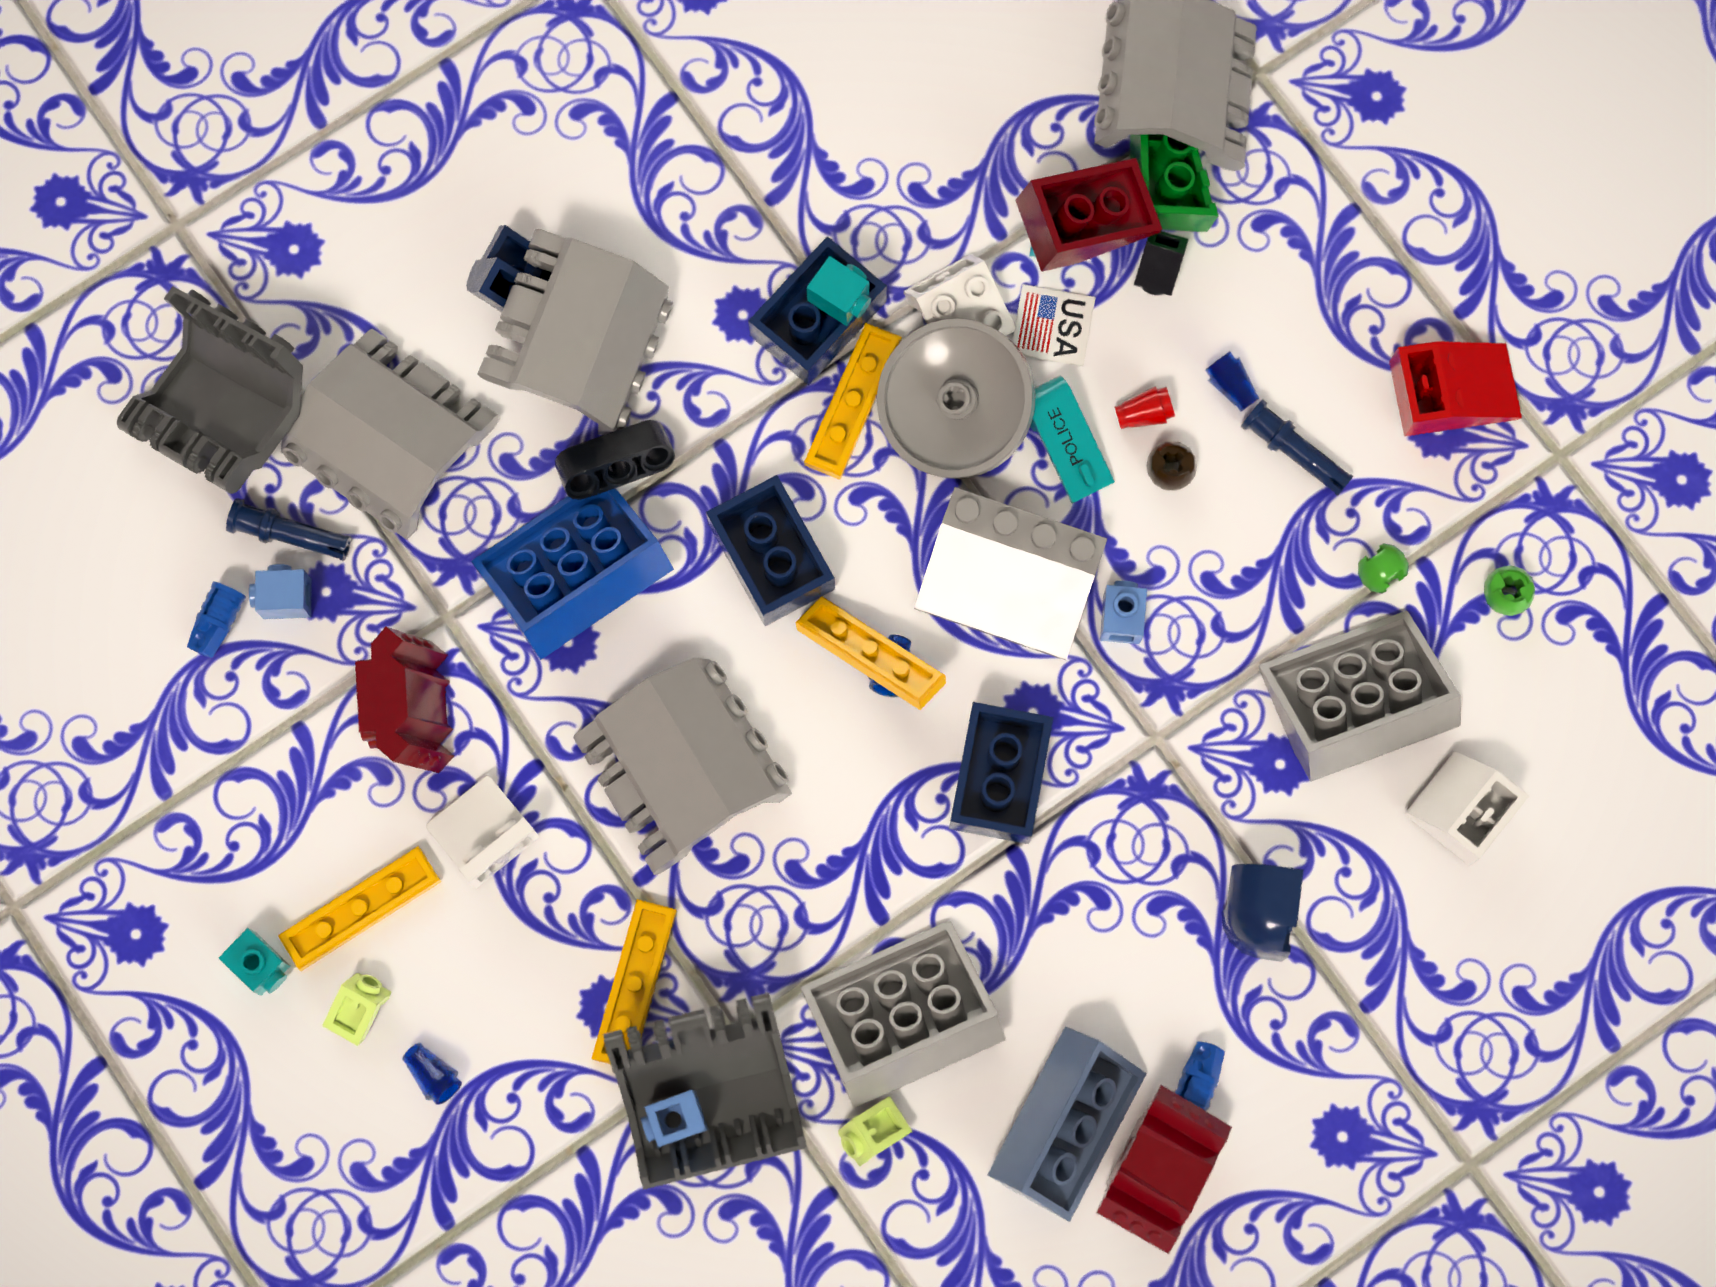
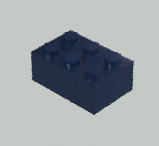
M827 236L748 320L750 337L809 386L863 328L865 323L886 303L887 285ZM829 256L844 266L852 264L866 274V280L869 281V297L871 302L865 313L859 319L854 316L848 326H845L807 301V286Z
M778 475L706 512L708 525L764 626L835 590V577Z
M977 702L972 703L949 829L1024 844L1030 843L1054 717Z

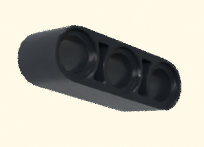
M647 420L561 451L556 457L555 467L568 497L581 500L662 472L673 464L675 453L662 424L655 420Z

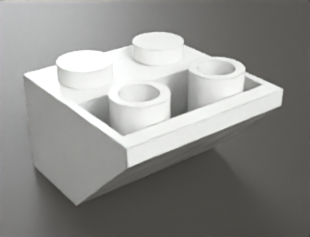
M1455 751L1406 811L1405 815L1470 866L1483 856L1526 802L1529 795L1498 770Z

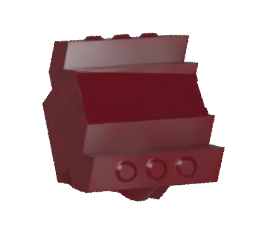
M386 626L371 643V659L355 661L358 726L362 741H367L370 749L378 748L395 763L440 773L454 757L451 752L441 745L453 728L448 725L446 714L445 688L450 681L436 670L448 655L432 641Z
M1160 1085L1146 1111L1138 1119L1106 1182L1107 1187L1096 1213L1169 1254L1215 1166L1219 1153L1228 1140L1232 1126Z

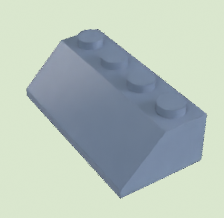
M1065 1026L987 1176L1070 1222L1147 1073L1100 1040Z

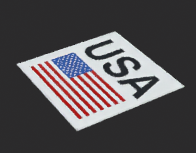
M1023 284L1012 342L1025 357L1083 367L1096 297Z

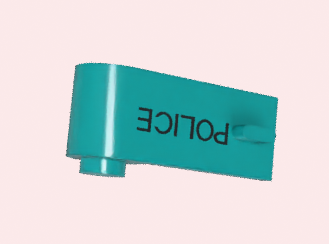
M1060 375L1035 387V410L1030 428L1038 432L1070 502L1074 503L1115 483L1077 400L1063 376Z

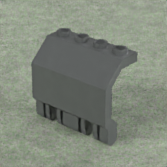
M172 286L163 299L183 317L182 348L150 391L135 395L130 399L117 418V427L141 442L150 440L152 449L196 474H201L203 471L207 481L233 494L242 487L253 470L263 467L299 417L303 365L292 354L295 348L282 337L274 334L270 339L265 336L266 332L254 322L248 319L244 323L237 321L239 318L220 304L216 308L211 307L210 301L195 290L191 289L187 294Z
M769 992L751 997L756 1017L753 1019L750 1017L745 998L736 1001V1011L741 1022L725 1025L723 1011L717 1005L710 1007L714 1025L713 1029L709 1027L705 1009L669 1017L668 1021L673 1039L668 1038L663 1019L654 1021L653 1031L658 1043L642 1046L641 1034L636 1026L627 1028L630 1050L627 1048L622 1029L603 1034L613 1073H615L627 1112L643 1190L807 1148ZM690 1090H695L709 1130L662 1147L657 1146L656 1140L649 1142L641 1122V1118L647 1116L645 1106ZM675 1111L670 1112L666 1117L667 1125L671 1128H677L681 1124L680 1114Z

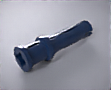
M1262 399L1243 422L1241 428L1252 430L1268 443L1267 448L1271 451L1277 452L1278 449L1338 496L1354 476L1346 472L1294 431L1296 428L1293 425L1294 423L1291 420L1284 421L1267 408V402Z
M240 498L234 500L226 523V531L232 534L237 531L258 537L259 541L263 543L272 542L274 539L335 557L342 561L346 559L350 550V546H347V544L351 543V536L349 535L345 536L280 517V513L274 508L270 507L264 510L246 505L244 499Z

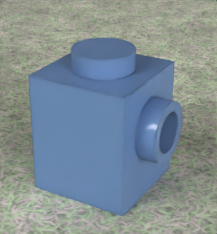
M283 564L270 565L267 567V571H255V583L249 585L251 608L255 607V611L262 619L311 618L312 579L304 569L292 570L291 566Z
M1115 581L1114 585L1106 586L1103 594L1100 641L1129 644L1141 643L1144 636L1147 588H1138V584L1132 581Z

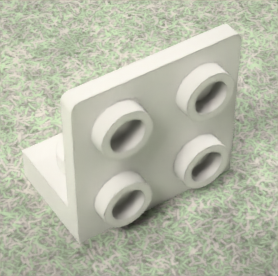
M971 254L903 291L909 305L921 311L927 324L944 319H970L986 324L1005 336L1016 328L985 261Z
M485 776L426 824V829L475 889L539 838L536 831L490 776Z

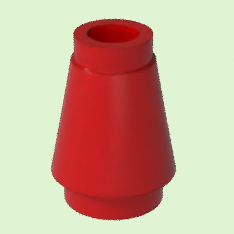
M1154 386L1121 403L1122 405L1114 407L1121 429L1167 424V419L1175 417L1167 387L1157 389Z

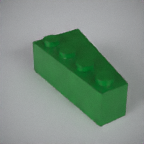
M1164 134L1130 135V159H1137L1162 229L1208 232L1219 215L1216 204L1212 203L1208 188L1210 182L1207 171L1203 170L1198 152L1199 149Z

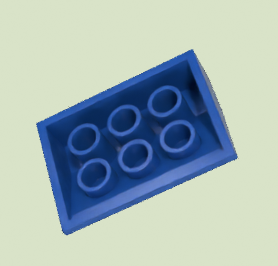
M616 488L581 500L572 499L567 496L471 561L540 660L674 570L657 538Z

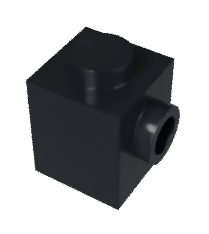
M1163 231L1149 236L1134 285L1141 287L1145 292L1152 295L1165 294L1171 296L1189 239Z

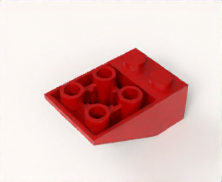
M1435 341L1401 346L1396 349L1389 362L1404 437L1521 420L1522 418L1506 343Z

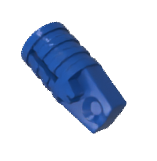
M215 581L212 582L211 589L200 607L201 610L197 613L196 621L187 644V648L209 658H213L224 638L230 632L232 623L235 622L236 615L246 599V596L239 591Z
M1198 1041L1182 1070L1181 1079H1179L1177 1090L1174 1093L1207 1112L1211 1105L1210 1101L1215 1094L1214 1090L1219 1083L1225 1051L1214 1044Z

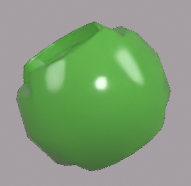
M1386 543L1379 546L1380 548L1376 551L1377 554L1372 558L1365 556L1358 562V576L1362 584L1371 592L1383 594L1390 586L1388 583L1394 579L1401 581L1408 575L1409 563L1404 553L1395 545Z
M1512 565L1496 568L1488 575L1484 583L1486 603L1495 612L1503 615L1513 616L1523 613L1531 606L1535 597V586L1532 577L1524 569ZM1504 586H1514L1517 592L1514 596L1512 594L1504 595L1502 589Z

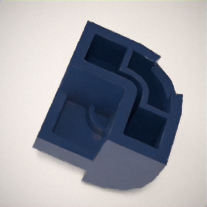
M501 225L497 229L483 257L480 260H475L466 286L468 292L502 312L512 286L517 285L514 281L518 273H527L549 281L551 272L527 263L524 256L527 249L530 250V241L508 226Z
M1236 864L1231 866L1227 907L1221 912L1222 926L1230 943L1240 952L1255 958L1279 962L1288 958L1291 953V945H1289L1290 933L1293 927L1297 928L1304 870L1265 864Z

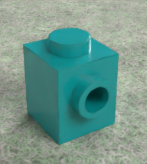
M829 256L807 286V301L845 326H848L854 316L859 319L865 313L871 302L869 297V281L866 280V274L852 264L844 266Z
M249 928L218 957L252 992L260 996L266 991L271 994L278 989L287 978L285 971L291 966L259 934Z

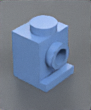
M690 1090L645 1106L647 1116L641 1118L648 1141L656 1140L658 1147L709 1130L695 1090ZM675 1111L681 1116V1124L677 1128H671L666 1123V1117L670 1112Z

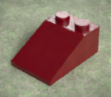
M1136 158L1031 180L1015 200L1041 272L1083 262L1155 235L1163 230Z

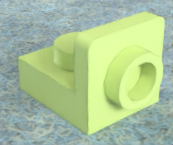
M359 973L354 974L341 985L322 1026L359 1046L365 1040L380 1006L388 1001L391 991L384 988L381 982L373 976L361 975Z
M890 1096L856 1116L838 1130L844 1151L859 1166L867 1163L874 1156L913 1132Z

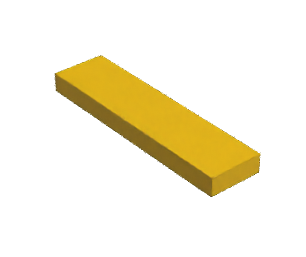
M865 323L805 458L804 466L836 479H842L877 399L878 383L884 365L890 354L902 341L901 336Z
M823 596L795 622L797 631L919 710L946 684V677L943 673Z
M417 846L285 930L278 937L298 970L303 971L442 881L422 849Z
M639 899L636 900L592 1054V1060L610 1064L603 1034L622 1029L628 1050L631 1047L627 1028L636 1026L642 1038L676 918V909Z

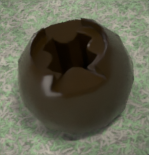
M1164 442L1151 451L1146 467L1154 485L1163 490L1174 491L1180 490L1191 483L1196 475L1197 463L1191 449L1180 442ZM1175 460L1179 462L1177 470L1172 469L1167 472L1164 469L1166 461L1168 463H1172Z

